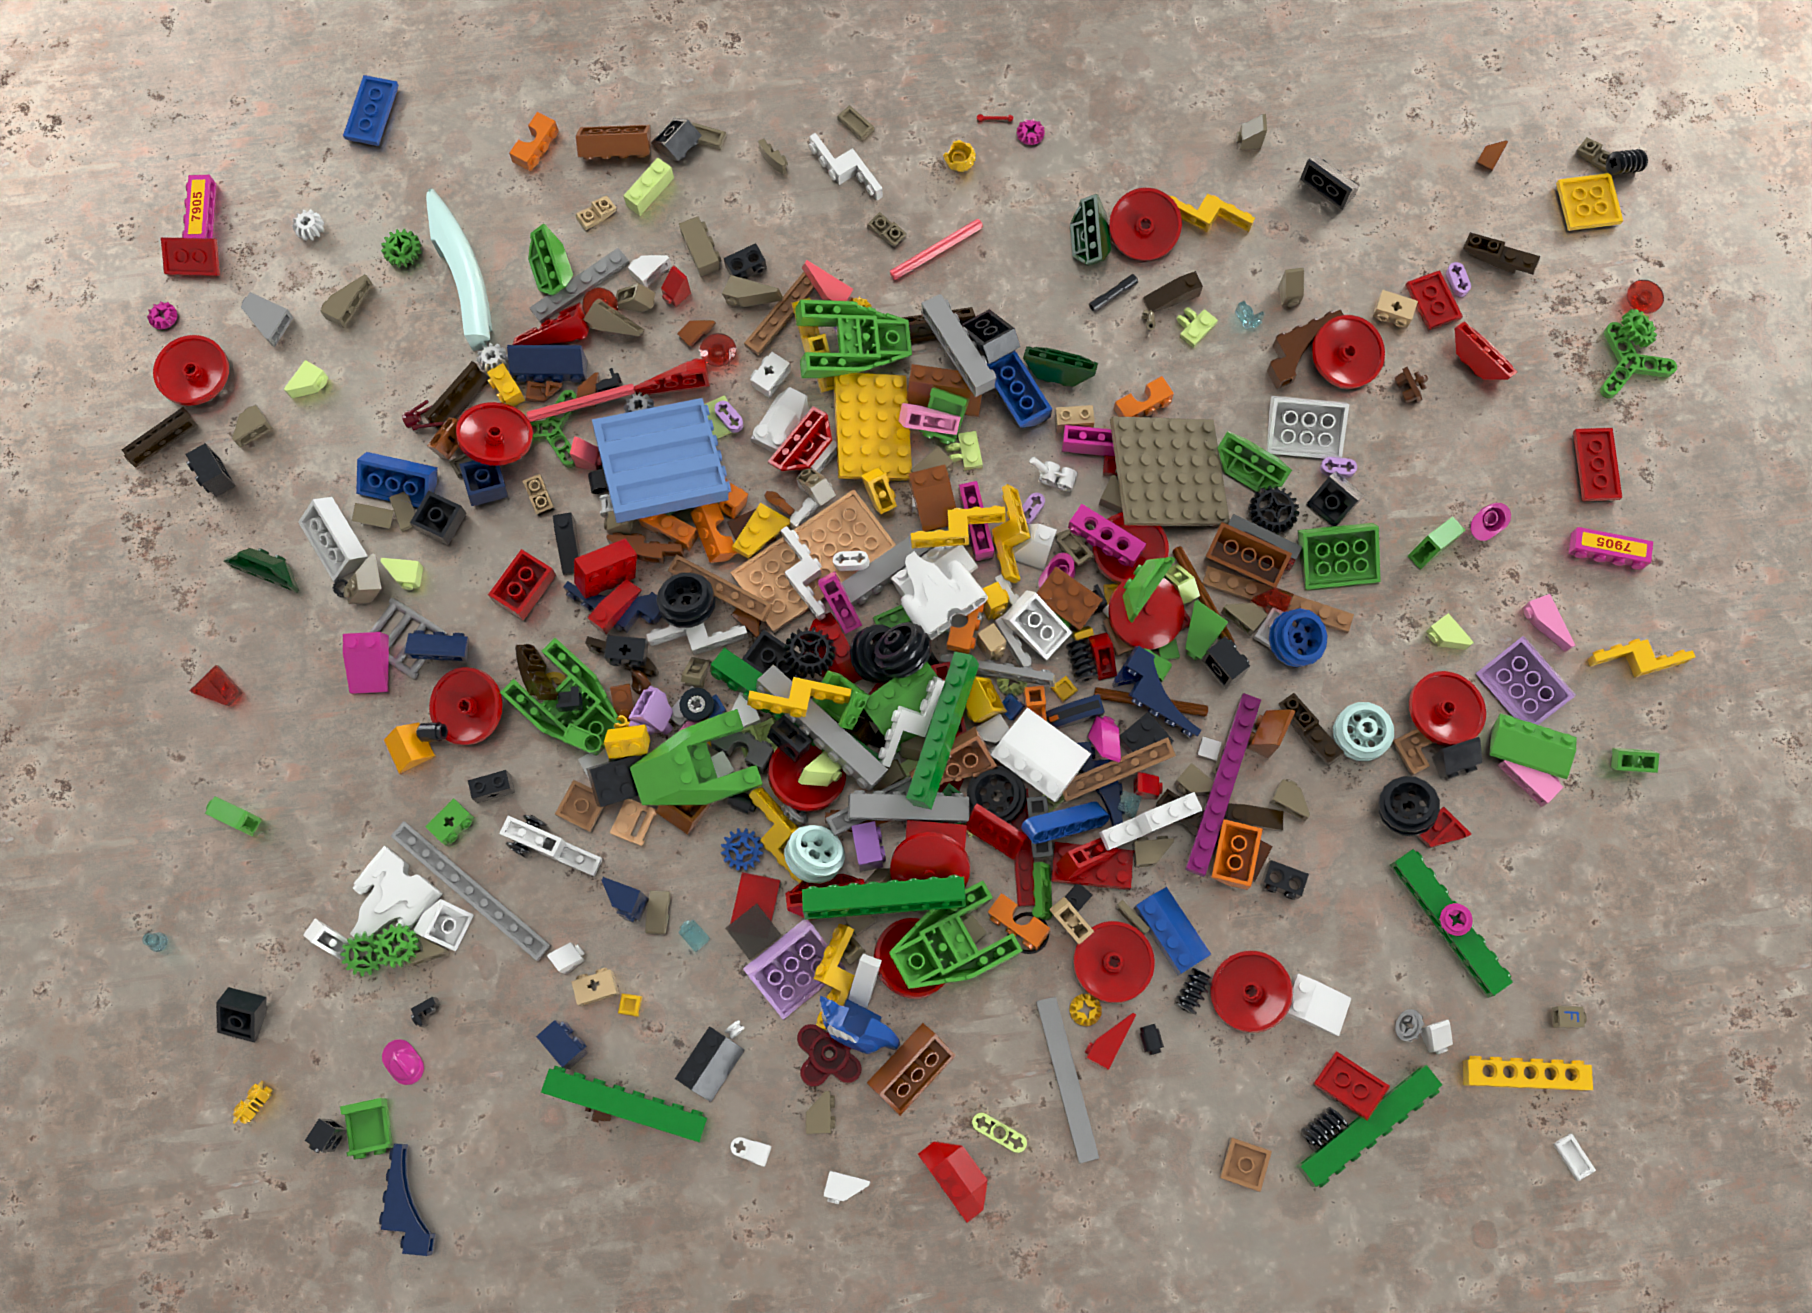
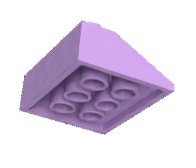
M1524 636L1476 673L1514 718L1539 725L1576 696Z
M804 919L745 966L743 970L784 1020L825 986V984L813 978L828 945L814 926ZM840 961L837 967L845 970L846 968Z

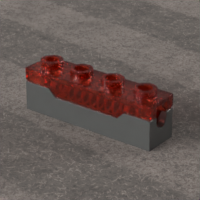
M1235 514L1232 515L1228 525L1292 553L1284 571L1289 572L1302 546Z

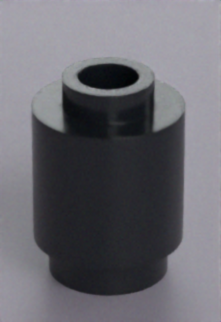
M441 722L421 723L416 730V734L421 742H440L442 739H446L448 730L447 726Z
M745 792L729 797L727 805H730L732 809L747 815L751 812L754 813L757 808L748 796L749 794Z
M1155 1024L1141 1027L1139 1035L1144 1052H1149V1055L1161 1053L1160 1048H1163L1164 1045L1159 1028H1156Z

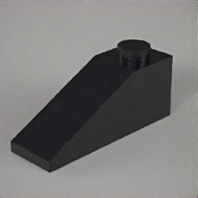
M571 512L553 515L563 575L574 574V559L580 557L575 518Z

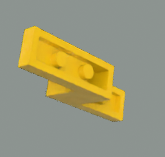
M1208 193L1198 210L1192 205L1185 204L1176 197L1170 196L1177 204L1182 220L1205 232H1208L1217 216L1248 232L1251 230L1255 217L1250 213L1243 212L1233 204H1228L1217 196H1212Z
M799 301L792 303L794 314ZM798 326L805 352L830 353L826 335L820 334L818 326ZM833 376L817 378L821 393L834 389Z
M1006 484L1002 487V497L1006 503L1007 516L1010 520L992 529V539L997 548V558L1001 564L1003 578L1015 584L1021 581L1012 547L1031 537L1018 489Z
M995 505L988 508L973 507L971 509L954 508L948 510L949 531L935 530L934 532L917 531L911 533L912 549L969 545L968 525L1005 522V506Z
M1640 638L1628 642L1629 645L1622 646V644H1617L1610 647L1611 650L1604 651V649L1594 651L1587 661L1589 666H1594L1626 656L1635 678L1687 663L1696 656L1693 650L1685 652L1683 649L1674 652L1673 656L1667 657V655H1662L1656 658L1649 640L1640 641Z
M793 677L789 699L749 691L747 705L754 709L760 710L764 708L773 713L780 714L783 712L799 718L806 716L810 696H814L818 700L829 699L835 703L844 704L849 702L852 689Z
M763 787L752 790L748 796L752 799L753 804L765 813L769 821L774 823L760 841L764 844L765 849L777 858V862L787 869L792 879L798 883L803 882V880L791 872L784 855V849L788 840L799 827L784 815L781 807Z
M838 924L834 929L831 942L826 947L824 957L817 966L813 978L832 988L826 998L840 1006H843L855 975L837 967L854 932L853 928L843 924ZM821 1011L817 1017L816 1025L827 1031L823 1024Z

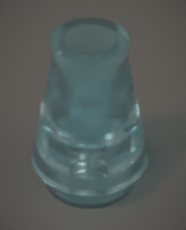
M162 932L147 933L142 939L143 943L154 952L162 951L168 943L167 936Z

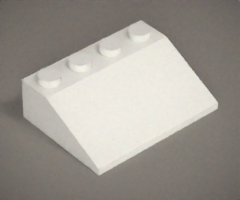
M1271 396L1267 451L1271 454L1323 459L1327 457L1342 458L1349 404L1346 402Z
M1029 708L1022 713L991 753V756L1054 802L1058 801L1091 755L1090 752Z

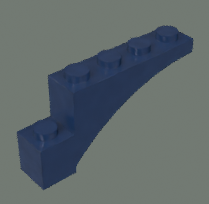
M567 581L563 586L566 591L565 595L573 601L576 599L580 601L581 606L588 611L594 610L607 597L598 594L585 599L576 585ZM651 591L649 595L637 596L613 628L619 632L623 630L628 633L639 617L648 624L652 622L657 625L662 618L657 604V595Z
M1135 646L1124 665L1128 668L1127 672L1135 677L1140 676L1128 695L1133 698L1131 702L1139 707H1142V705L1149 708L1148 712L1155 717L1159 715L1164 717V722L1172 727L1177 725L1182 728L1181 732L1190 738L1192 735L1198 737L1202 730L1182 715L1166 694L1155 668V655L1140 646Z
M1091 742L1077 743L1091 753L1079 770L1080 774L1113 761L1110 759L1093 761L1092 759H1095V748L1091 747ZM1116 781L1097 789L1096 792L1110 816L1112 827L1123 823L1122 815L1125 814V806L1120 800V795H1123L1122 783L1119 784Z
M394 1143V1147L391 1148L389 1153L391 1166L386 1173L388 1185L387 1190L383 1193L382 1201L385 1204L384 1211L381 1212L379 1217V1224L381 1225V1230L405 1232V1236H402L400 1247L403 1249L402 1254L430 1256L433 1253L435 1233H431L424 1224L410 1193L406 1162L408 1144Z

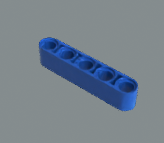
M1097 801L1030 817L1023 822L1021 829L1032 843L1038 844L1102 827L1108 822L1110 816Z

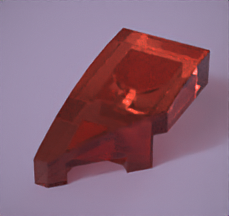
M1275 587L1253 597L1251 602L1264 608L1270 605L1286 612L1289 610L1294 594Z

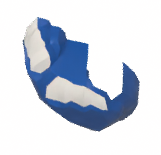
M820 996L819 1003L823 1024L833 1039L865 1054L874 1053L883 1047L897 1050L900 1045L899 1038L889 1027L880 1022L881 1016L849 999L846 1000L844 1006H840L836 1002Z

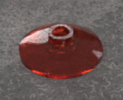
M1638 280L1628 288L1627 301L1634 310L1638 309L1639 312L1643 311L1644 314L1656 312L1662 306L1664 294L1662 289L1653 281Z
M600 287L591 289L583 298L582 308L585 315L597 299L602 300L618 311V301L615 295L608 289Z
M721 333L707 336L700 345L702 359H705L707 364L715 367L731 363L737 352L733 339Z

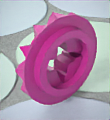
M1034 118L1032 120L1025 119L1024 122H1020L1016 132L1018 139L1026 145L1038 144L1045 135L1044 126L1041 125L1040 121H1035ZM1034 128V133L1030 132L1027 134L1028 129Z
M160 301L157 305L153 304L152 309H148L149 314L147 318L149 323L156 329L169 328L177 319V310L169 302L164 303ZM159 312L164 313L165 319L160 317Z
M1458 903L1447 905L1441 911L1439 918L1442 925L1441 928L1445 929L1447 934L1455 936L1466 934L1471 929L1473 923L1471 912L1464 905ZM1459 914L1458 920L1462 924L1456 923L1453 925V920L1450 916L1454 917Z

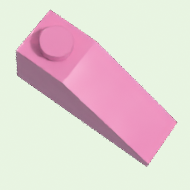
M902 403L899 422L903 427L957 435L961 419L957 415Z
M1550 594L1529 601L1523 607L1524 615L1530 620L1531 624L1566 652L1575 646Z
M1506 760L1497 765L1541 807L1548 804L1563 788L1559 779L1548 773Z

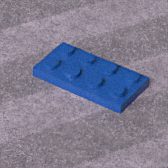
M363 75L343 133L345 140L379 146L399 87L397 81Z

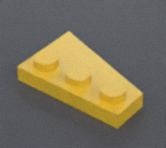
M760 503L733 544L732 550L746 558L751 557L773 537L775 538L779 535L784 527H789L790 519Z

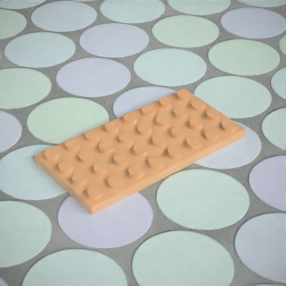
M854 489L794 529L799 536L798 541L801 545L805 544L811 552L809 554L811 558H816L822 566L820 568L821 576L807 585L814 592L815 595L813 597L817 602L825 599L818 585L819 579L835 571L842 583L858 572L837 570L833 563V556L836 553L842 551H864L871 563L896 546ZM783 537L730 572L740 588L773 605L765 620L773 633L809 610V607L786 579L785 572L801 560Z

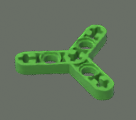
M1611 322L1605 328L1604 335L1619 364L1601 386V395L1605 398H1613L1633 373L1670 377L1677 370V364L1669 358L1637 354L1631 341H1629L1628 335L1624 334L1625 332L1621 328L1622 325L1618 322ZM1618 343H1623L1627 348L1626 351L1620 350ZM1631 360L1633 362L1632 365L1628 369L1625 368V366ZM1651 362L1653 369H1647L1644 363ZM1616 372L1623 373L1625 379H1618L1616 377ZM1612 383L1616 384L1611 392L1607 390Z
M565 390L561 393L555 404L565 402L566 397L570 398L571 396L572 399H576L577 396L574 391ZM573 411L566 412L562 418L552 416L542 421L530 422L532 427L537 428V432L533 434L532 440L547 439L562 464L567 468L575 467L573 460L569 462L564 454L567 451L570 456L572 446L561 431ZM550 426H553V428H554V429L552 430V433H549V432H548V430L550 429ZM558 440L565 442L562 448L555 447V443Z

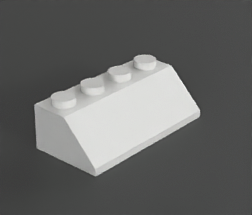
M332 497L313 499L298 523L331 579L335 582L357 570L368 556Z
M963 545L935 547L920 557L938 566L949 580L952 579V576L948 571V565L954 560L961 562L969 573L978 568ZM907 568L900 570L891 577L900 596L903 597L906 594L915 595L914 586Z

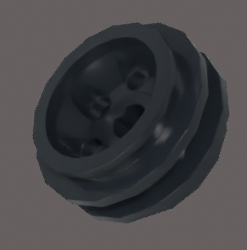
M679 573L663 583L657 594V604L662 618L669 625L678 628H692L702 624L711 616L715 609L716 597L711 583L704 576L695 573Z
M909 622L900 623L885 632L878 640L874 652L875 662L882 669L883 673L889 677H908L921 669L931 655L932 640L925 633L921 625Z
M883 624L871 625L860 630L851 641V663L855 671L864 680L871 683H884L894 678L885 675L875 662V646L883 634L891 629Z
M997 766L992 770L981 773L978 777H972L967 788L971 812L976 804L983 807V804L988 802L990 807L987 810L1007 823L1014 821L1023 812L1027 802L1026 788L1022 779L1011 769L1004 766ZM997 779L998 782L996 785H992L991 780ZM1009 782L1012 786L1007 790L1005 789V784ZM982 788L987 790L985 795L980 794ZM1001 792L1002 796L999 798L1000 801H994V797L997 796V793ZM1009 797H1014L1012 803L1009 804ZM1003 807L1004 811L997 813V808Z
M1402 776L1393 779L1384 786L1379 797L1378 813L1382 822L1392 832L1402 836H1417L1426 833L1434 826L1440 812V799L1436 790L1427 781L1418 777ZM1400 795L1401 799L1395 800L1394 797ZM1424 801L1426 806H1421L1419 802ZM1392 808H1396L1397 813H1395ZM1418 814H1422V815H1423L1422 817L1417 818V815H1418Z

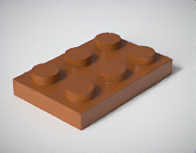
M1058 567L1054 568L1037 591L1038 596L1056 615L1079 631L1083 629L1103 601L1101 597Z

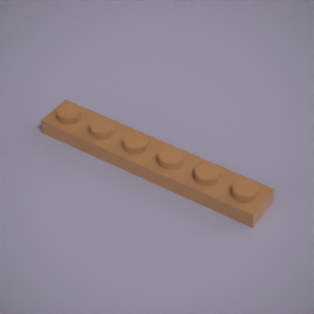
M805 272L800 275L785 293L782 301H779L744 342L745 347L758 356L794 315L792 303L807 299L815 288Z
M677 554L667 570L673 575L695 573L704 576L711 583L715 597L765 622L773 607L771 603Z
M1167 737L1122 756L1119 763L1111 761L1075 776L1063 792L1066 802L1175 757L1176 754L1169 738Z

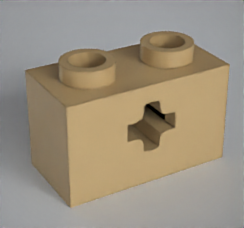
M1382 290L1372 317L1380 321L1394 323L1398 327L1408 328L1418 301Z
M1093 405L1056 408L1054 415L1056 433H1064L1065 425L1094 428Z
M994 623L977 633L976 644L988 660L994 659L997 661L1004 656L1007 641Z
M1065 897L1049 909L1078 944L1094 932Z
M601 968L596 970L594 975L582 974L577 976L576 980L571 981L577 1005L584 1006L620 995L614 972L607 970V968ZM593 982L599 984V986L596 987V991L591 988V986L594 985Z

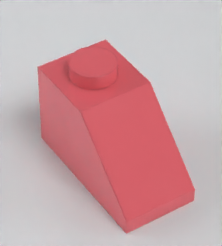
M574 436L570 456L575 466L592 471L598 470L599 466H602L598 447Z

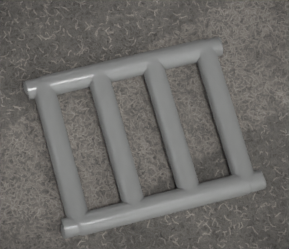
M394 598L389 600L390 605L370 630V632H379L394 611L398 609L405 615L389 635V648L411 618L420 624L416 630L425 631L429 629L432 632H445ZM406 644L396 658L389 654V664L413 679L417 678L418 670L426 661L425 659H417L411 668L402 663L406 657Z

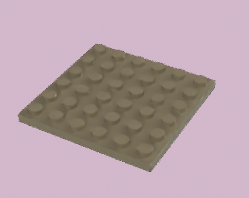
M1113 416L1110 419L1125 525L1220 526L1221 522L1229 523L1230 518L1213 419Z

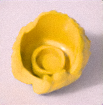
M961 140L953 141L949 152L943 154L948 167L957 172L968 171L976 160L974 148L971 144Z

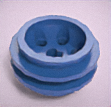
M1299 608L1283 612L1275 618L1270 627L1269 642L1271 650L1276 658L1285 665L1300 667L1313 664L1322 657L1327 647L1328 636L1325 625L1320 617L1310 610ZM1294 621H1296L1297 623L1296 627L1292 626V623ZM1298 649L1302 651V655L1297 653Z

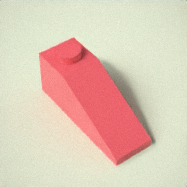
M808 260L803 264V271L822 300H848L853 288Z

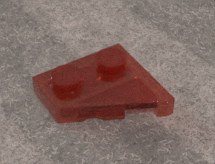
M215 665L189 690L193 694L226 706H230L243 693L218 665Z

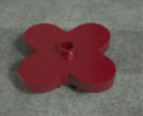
M808 1024L800 1029L797 1035L798 1045L809 1055L800 1070L801 1079L807 1086L818 1087L830 1075H833L840 1082L847 1084L853 1083L859 1078L862 1070L861 1063L850 1053L851 1048L833 1039L829 1032L826 1033L817 1025ZM827 1051H832L833 1056L831 1058L825 1056Z

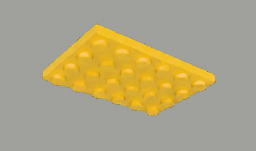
M852 373L833 376L838 479H862L861 475L879 468L882 472L887 473L891 481H909L908 473H911L912 469L910 428L903 427L899 422L902 403L908 404L906 375Z

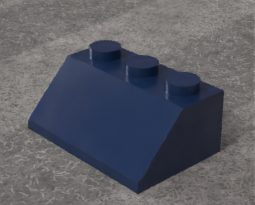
M414 630L413 633H408L405 654L409 659L468 662L469 638L464 633H453V636L445 635V632L436 631L433 634H425V631Z
M603 877L601 881L612 907L617 910L616 913L627 921H640L649 898L640 890Z

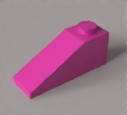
M834 571L819 579L818 585L844 633L847 634L862 626L836 572Z
M1096 716L1087 737L1102 757L1119 763L1121 760L1119 728L1114 723V719L1108 716L1103 718Z

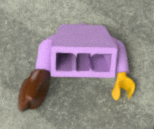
M632 670V690L641 696L629 716L631 721L628 722L625 716L620 715L616 720L621 721L622 724L615 723L614 728L646 724L649 735L661 732L665 735L670 733L673 727L668 721L673 714V710L668 704L666 694L658 688L651 686V682H649L645 674L638 670Z

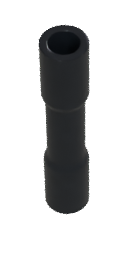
M1131 274L1117 286L1089 303L1090 309L1096 312L1116 296L1138 283L1137 277Z

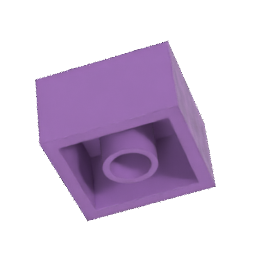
M875 821L851 826L860 872L883 868L886 856L884 846L879 845L882 842L880 826L876 827Z

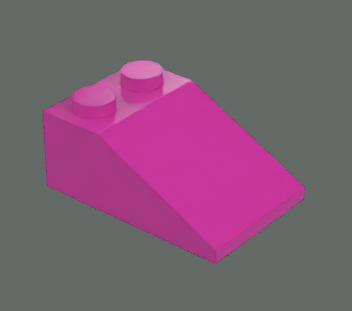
M382 632L343 634V658L349 693L388 692L389 635Z

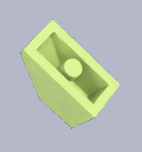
M305 360L284 390L291 398L318 393L326 385L328 376L322 369Z
M381 558V563L401 588L406 590L420 588L423 566L419 561Z
M1178 563L1171 566L1164 578L1178 590L1183 604L1190 603L1199 597L1200 594L1195 578Z
M1449 613L1426 631L1429 639L1440 647L1466 650L1474 643Z
M824 751L804 768L798 782L805 785L828 786L831 782L839 780L842 772H840L842 766L838 762H833L828 757V753Z

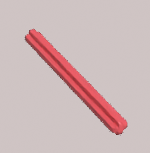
M979 219L972 221L890 270L891 277L894 280L900 278L982 229V222Z
M627 384L527 412V418L530 422L629 396L635 394L634 385Z

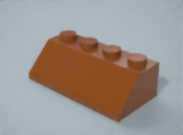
M651 125L580 127L576 134L578 157H583L585 160H590L594 157L609 159L611 156L628 158L629 155H636L637 158L646 157L651 151Z
M911 365L907 393L908 404L927 408L931 398V390L936 387L970 399L965 415L979 417L982 394L975 397L958 370Z
M1221 522L1205 557L1276 588L1292 553Z
M922 1023L873 1075L867 1084L901 1116L956 1055L930 1028Z

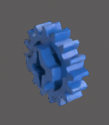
M737 828L736 834L730 831L731 837H724L727 843L721 844V847L725 849V851L721 852V855L727 856L724 862H730L729 867L731 869L736 866L737 871H740L741 867L748 871V866H751L753 869L755 868V861L761 862L758 856H763L764 853L759 851V849L764 848V845L758 844L761 838H754L756 834L754 831L748 834L747 828H745L744 832ZM740 838V840L736 843H732L734 840ZM749 839L754 842L755 848L749 846ZM742 846H744L747 851H743L742 854H740L739 850L737 849H741ZM729 852L736 854V861L731 858ZM750 856L752 857L749 861L745 862V859Z

